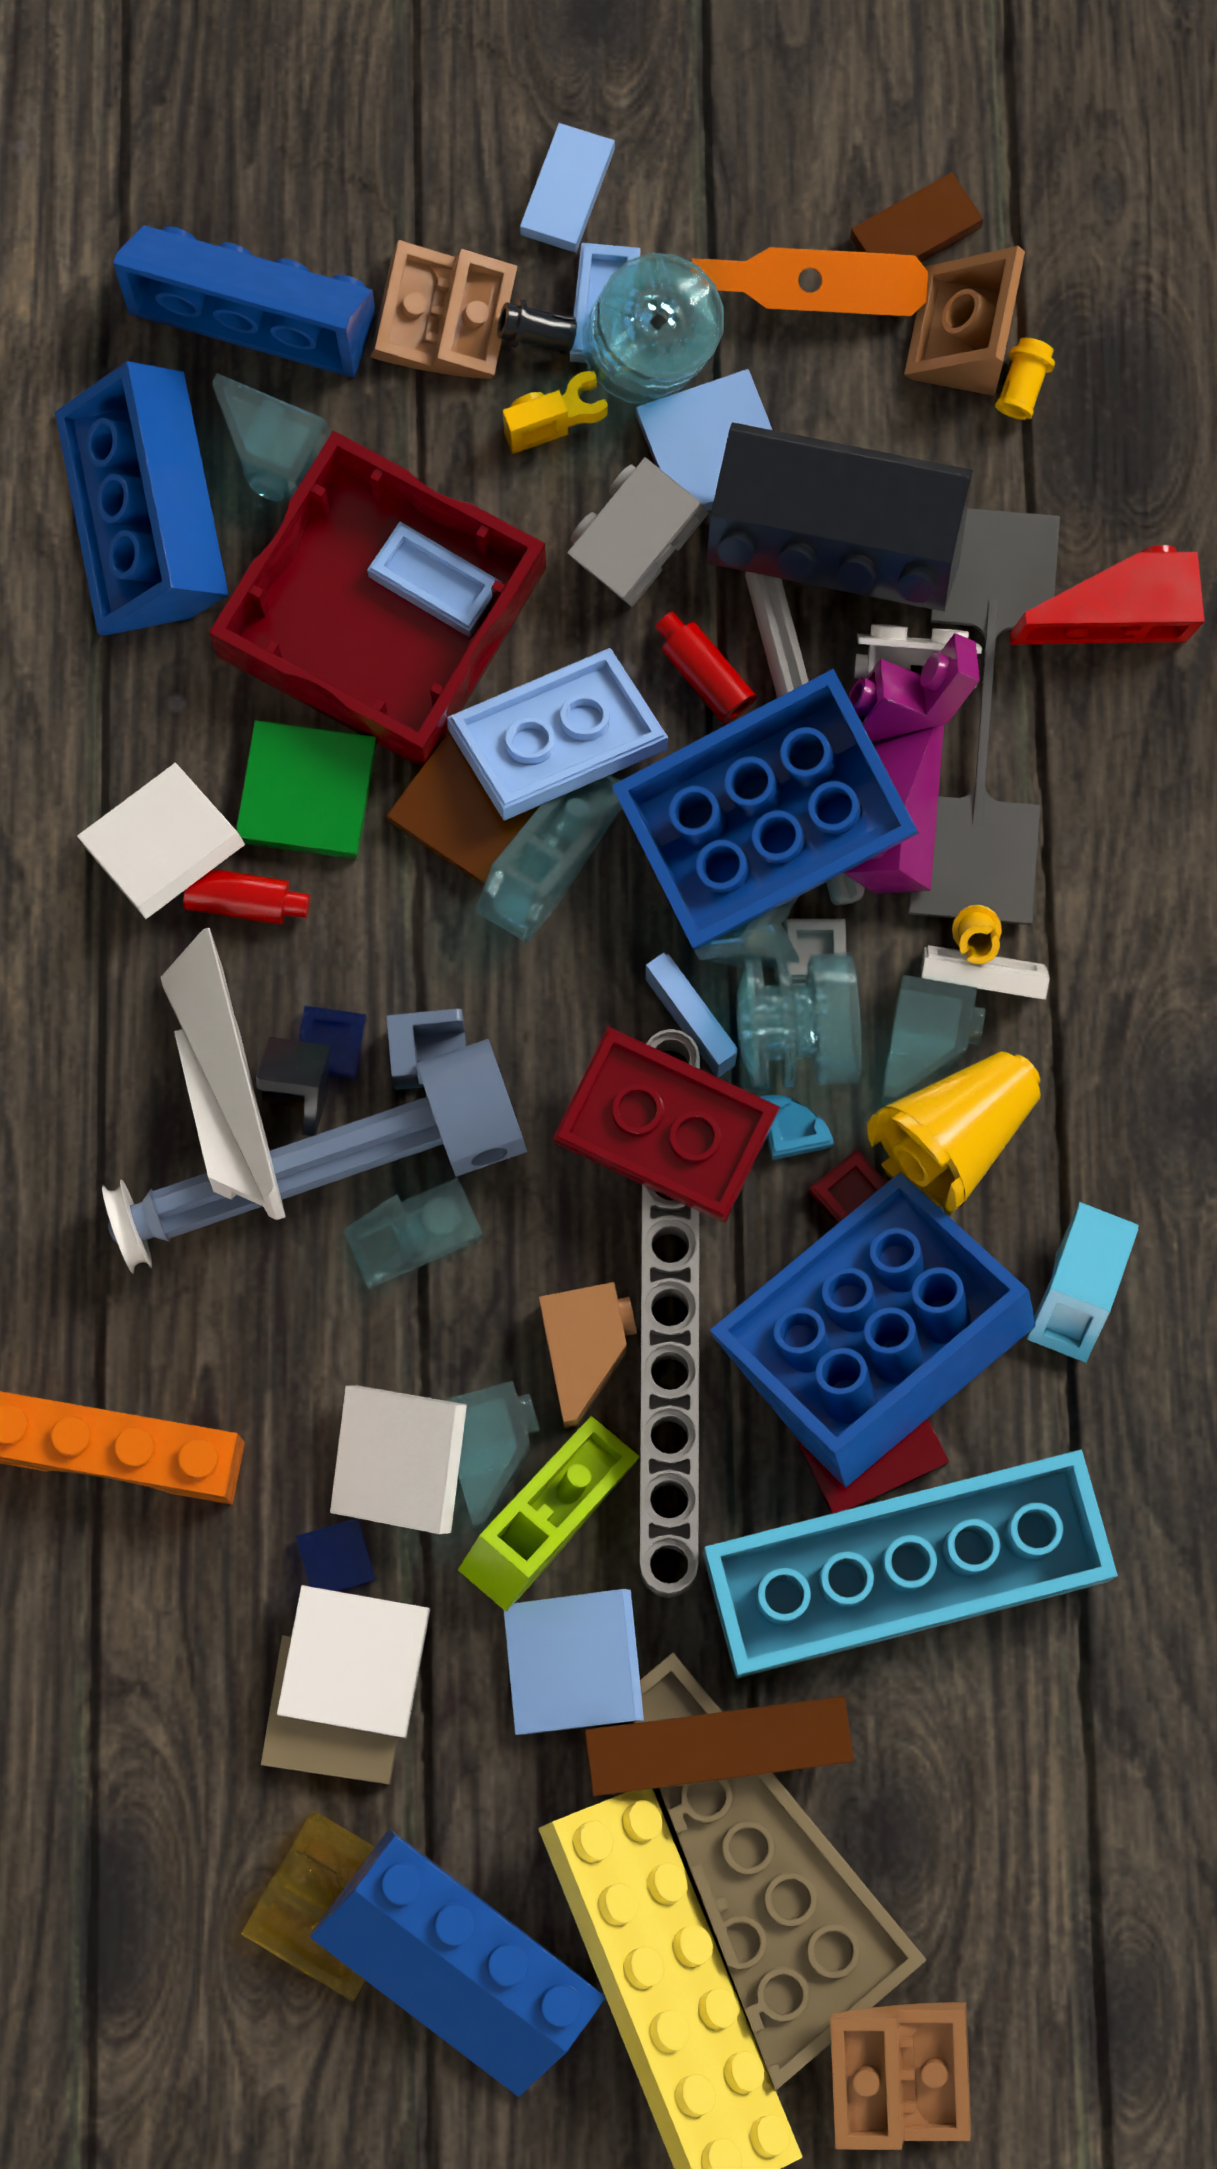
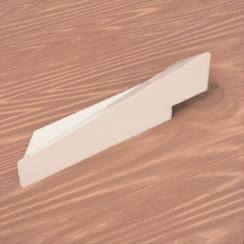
M206 928L196 936L161 976L164 991L182 1027L181 1030L174 1031L205 1166L213 1192L231 1200L237 1194L263 1206L269 1217L278 1220L286 1216L223 967L210 928Z

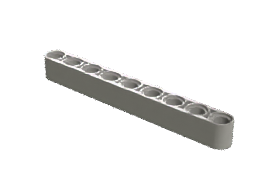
M675 1029L663 1030L653 1035L647 1042V1045L662 1052L675 1051L685 1057L688 1064L700 1069L698 1046L692 1037L683 1031ZM642 1185L640 1574L648 1590L657 1596L671 1598L680 1596L689 1590L695 1581L698 1568L699 1211L676 1200L663 1199L654 1190ZM663 1235H676L684 1240L688 1247V1252L678 1262H663L656 1257L652 1250L654 1242ZM663 1297H675L685 1304L688 1315L683 1322L674 1326H666L656 1321L652 1315V1307L656 1301ZM666 1359L677 1360L687 1370V1380L677 1389L668 1390L661 1388L654 1382L651 1371L657 1363ZM666 1422L677 1423L686 1432L688 1442L677 1453H662L655 1448L651 1441V1433L655 1427ZM668 1485L682 1490L688 1503L687 1508L681 1515L670 1519L655 1513L650 1502L651 1496L657 1489ZM667 1549L680 1553L686 1560L688 1568L687 1573L681 1580L670 1584L656 1579L650 1568V1562L654 1555Z

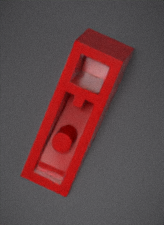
M1157 545L1145 548L1141 552L1026 611L1009 633L1010 644L1187 642L1205 622L1198 552H1177L1176 548L1170 545Z

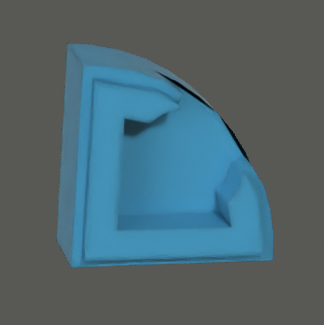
M759 1096L780 1106L779 1113L767 1135L772 1160L833 1148L834 1141L829 1128L809 1108L786 1096Z

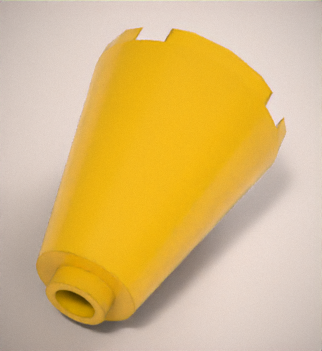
M998 1052L879 1109L867 1122V1133L872 1148L881 1141L889 1156L881 1164L887 1175L892 1179L901 1172L937 1206L945 1207L944 1213L950 1216L965 1203L1039 1101L1041 1093L1038 1085L1040 1083L1038 1071L1028 1059L1021 1055L1013 1056L1007 1052Z

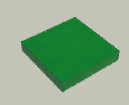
M255 720L236 828L243 842L248 845L358 860L376 754V737Z

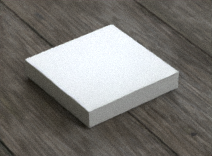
M176 762L77 835L88 852L145 919L245 845L238 832Z
M346 1386L330 1513L436 1534L451 1533L467 1405L363 1386Z
M302 1585L277 1715L406 1738L430 1609Z

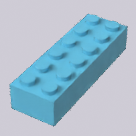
M1082 1449L704 1547L703 1551L735 1679L1107 1583L1118 1576Z

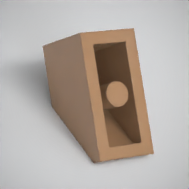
M614 1282L539 1297L564 1430L575 1428L579 1425L626 1355L627 1343L625 1336L637 1334L630 1297L618 1299Z

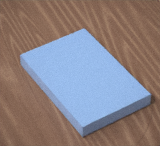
M611 648L447 717L450 734L504 821L668 750V736Z

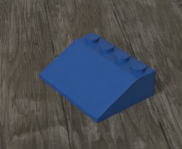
M834 669L612 785L694 950L919 834Z
M900 1172L715 1325L710 1332L716 1342L800 1443L846 1488L1036 1325L1029 1290Z

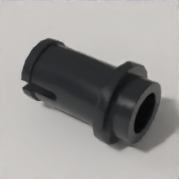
M518 299L515 304L506 302L503 305L498 320L497 336L507 340V344L510 347L516 348L519 343H524L568 355L576 337V317L528 308L525 300Z

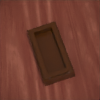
M951 172L851 228L850 238L859 252L915 255L922 262L981 229L983 217Z

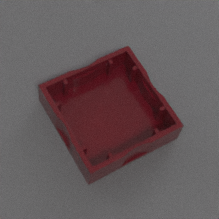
M333 430L290 499L287 512L277 534L261 554L252 561L209 631V635L218 658L360 735L376 737L377 744L422 768L449 732L447 717L463 710L546 570L545 543L471 503L452 499L434 491L414 477L407 469ZM399 522L404 523L501 581L495 580L491 587L493 605L471 638L368 577L367 569Z

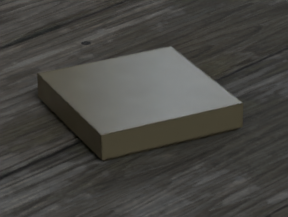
M282 1635L261 1765L391 1785L398 1737L277 1715L292 1638L291 1636Z

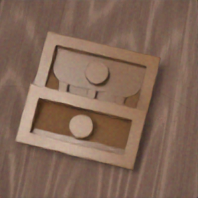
M398 240L392 252L370 358L441 374L492 379L495 374L502 341L497 336L498 320L503 305L506 302L510 303L517 265L464 249H460L456 257Z
M966 2002L892 2005L831 2014L835 2149L902 2150L904 2141L971 2140Z

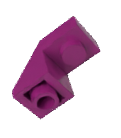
M954 633L940 653L934 652L930 655L921 675L880 658L866 678L861 677L855 682L848 696L871 742L948 724L980 681L976 642Z

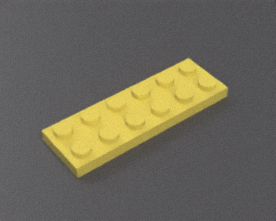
M653 1789L625 1792L538 1828L674 2169H781L801 2159L802 2154Z

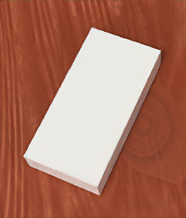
M931 945L924 947L921 979L1046 1000L1049 974L1044 964L995 956L990 962L977 965L966 960L967 952L962 955L960 950Z

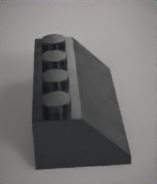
M732 422L710 516L707 564L945 612L959 568L973 470Z

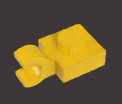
M585 371L575 375L568 383L567 390L562 396L559 390L546 395L542 392H533L519 397L509 408L502 410L504 434L512 454L568 435V427L581 423H596L604 419L608 415L606 399L588 404L579 398L583 392L597 388L595 372Z

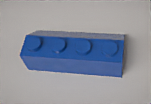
M143 225L117 252L113 262L130 315L351 378L356 376L376 317L373 290L366 288L361 281L347 275H334L333 278L310 272L304 265L290 259L281 258L277 259L276 262L255 257L244 247L233 243L224 242L216 246L196 240L192 234L177 227L167 226L160 230Z
M126 361L55 411L97 633L101 635H111L190 619L229 595L184 372Z
M390 1828L309 1935L313 1941L518 2097L569 2050L606 1999L605 1995L590 1981Z

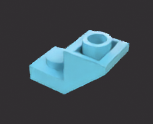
M1079 1202L1056 1252L1053 1275L1034 1315L1036 1326L1028 1332L1027 1340L1085 1363L1087 1362L1111 1311L1138 1232V1224Z

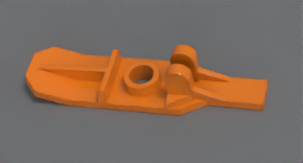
M769 247L746 261L691 258L689 289L743 292L766 309L912 316L926 303L928 271L915 255ZM807 268L815 270L820 277V284L813 292H806L799 286V275Z

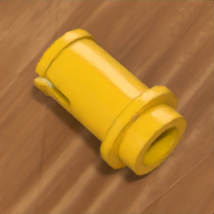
M1021 338L1018 346L1010 348L1008 357L1012 364L1000 398L997 399L995 405L998 411L1015 419L1026 420V418H1032L1033 408L1045 374L1052 372L1055 366V361L1052 358L1054 350L1050 345L1034 338Z
M971 905L960 910L954 918L952 932L961 954L963 955L967 952L966 960L977 965L990 962L998 954L1000 948L999 939L1002 933L1000 919L993 910L982 905ZM975 933L984 934L980 937H972Z

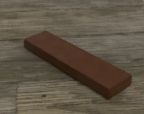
M845 1696L585 1730L593 1796L854 1762Z

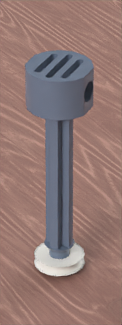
M489 1039L417 1063L427 1097L269 1151L281 1200L442 1144L445 1146L456 1177L526 1153L527 1149ZM207 1173L155 1191L150 1189L143 1201L134 1204L122 1179L120 1180V1187L115 1191H109L102 1186L103 1198L110 1219L108 1223L110 1236L118 1243L124 1260L132 1274H134V1267L141 1262L148 1263L152 1268V1259L147 1243L148 1239L155 1237L170 1242V1238L262 1207L237 1194L231 1200L213 1192Z

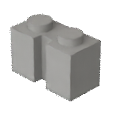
M646 457L637 467L631 464L617 476L609 490L613 497L598 515L591 512L579 523L571 536V541L574 545L567 552L579 565L631 607L636 604L662 572L661 566L674 550H680L709 514L698 499Z

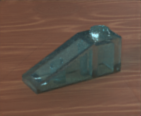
M610 774L542 804L492 864L475 912L528 943L558 906L621 810L622 806L612 788V785L621 780Z

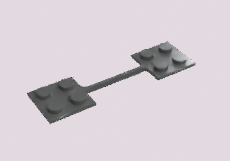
M967 508L959 568L945 612L931 609L930 623L972 626L978 629L985 639L975 787L970 794L961 798L938 796L931 891L910 892L908 915L954 919L960 910L971 905H982L993 910L1001 923L1032 925L1040 805L997 801L987 793L985 782L996 638L1002 632L1012 630L1026 611L1055 597L1060 516Z

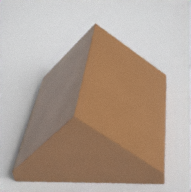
M1019 246L926 266L928 271L926 303L917 310L904 373L906 377L914 381L995 396L1025 254L1023 249Z

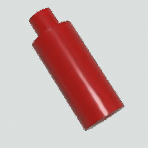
M674 612L666 614L658 621L655 628L666 640L661 649L662 652L723 725L738 718L754 703L757 698L756 694L696 622L684 625Z
M212 869L184 890L183 906L185 910L283 925L286 916L307 919L311 895L290 891V882L287 880Z

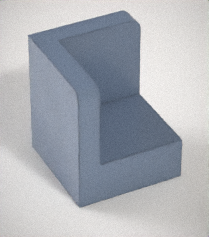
M462 1009L386 1015L391 1073L395 1090L424 1087L417 1063L466 1046Z

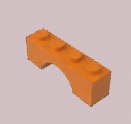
M0 1391V1464L45 1472L62 1471L92 1475L142 1485L170 1494L233 1505L245 1445L244 1440L238 1433Z

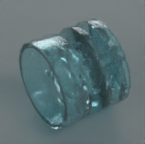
M649 253L628 260L610 276L602 292L592 305L583 325L582 352L589 371L595 372L597 381L608 393L628 403L646 404L682 392L694 381L708 360L714 355L724 332V306L716 285L698 265L674 254ZM657 313L666 319V322L659 330L649 323Z
M852 953L810 954L806 967L805 983L793 984L791 971L785 956L775 957L774 985L764 986L760 958L744 959L743 976L738 994L736 995V1015L740 1057H742L749 1073L752 1091L768 1090L769 1061H779L783 1089L793 1088L797 1075L798 1059H810L812 1072L818 1086L859 1084L861 1080V1026L857 978Z

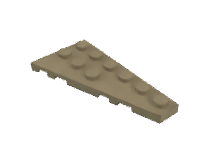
M672 1653L640 1680L644 1721L633 1723L722 1711L676 1655ZM773 1773L659 1788L776 2091L831 2044V2014L872 2008L926 1961V1958Z

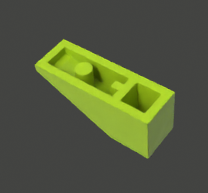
M591 1416L478 1536L458 1571L507 1612L555 1559L633 1467L640 1456Z

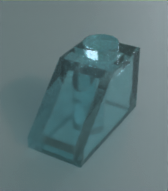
M217 373L212 382L216 401L246 481L250 483L249 486L253 491L266 499L275 502H281L283 498L290 500L330 436L327 420Z
M907 975L902 976L897 994L879 1109L925 1088L962 1062L968 1044H980L985 1008L974 1007L977 987Z
M513 1381L443 1400L467 1405L458 1475L475 1532L486 1529L491 1523L531 1451L528 1434L539 1431L530 1394L517 1397Z

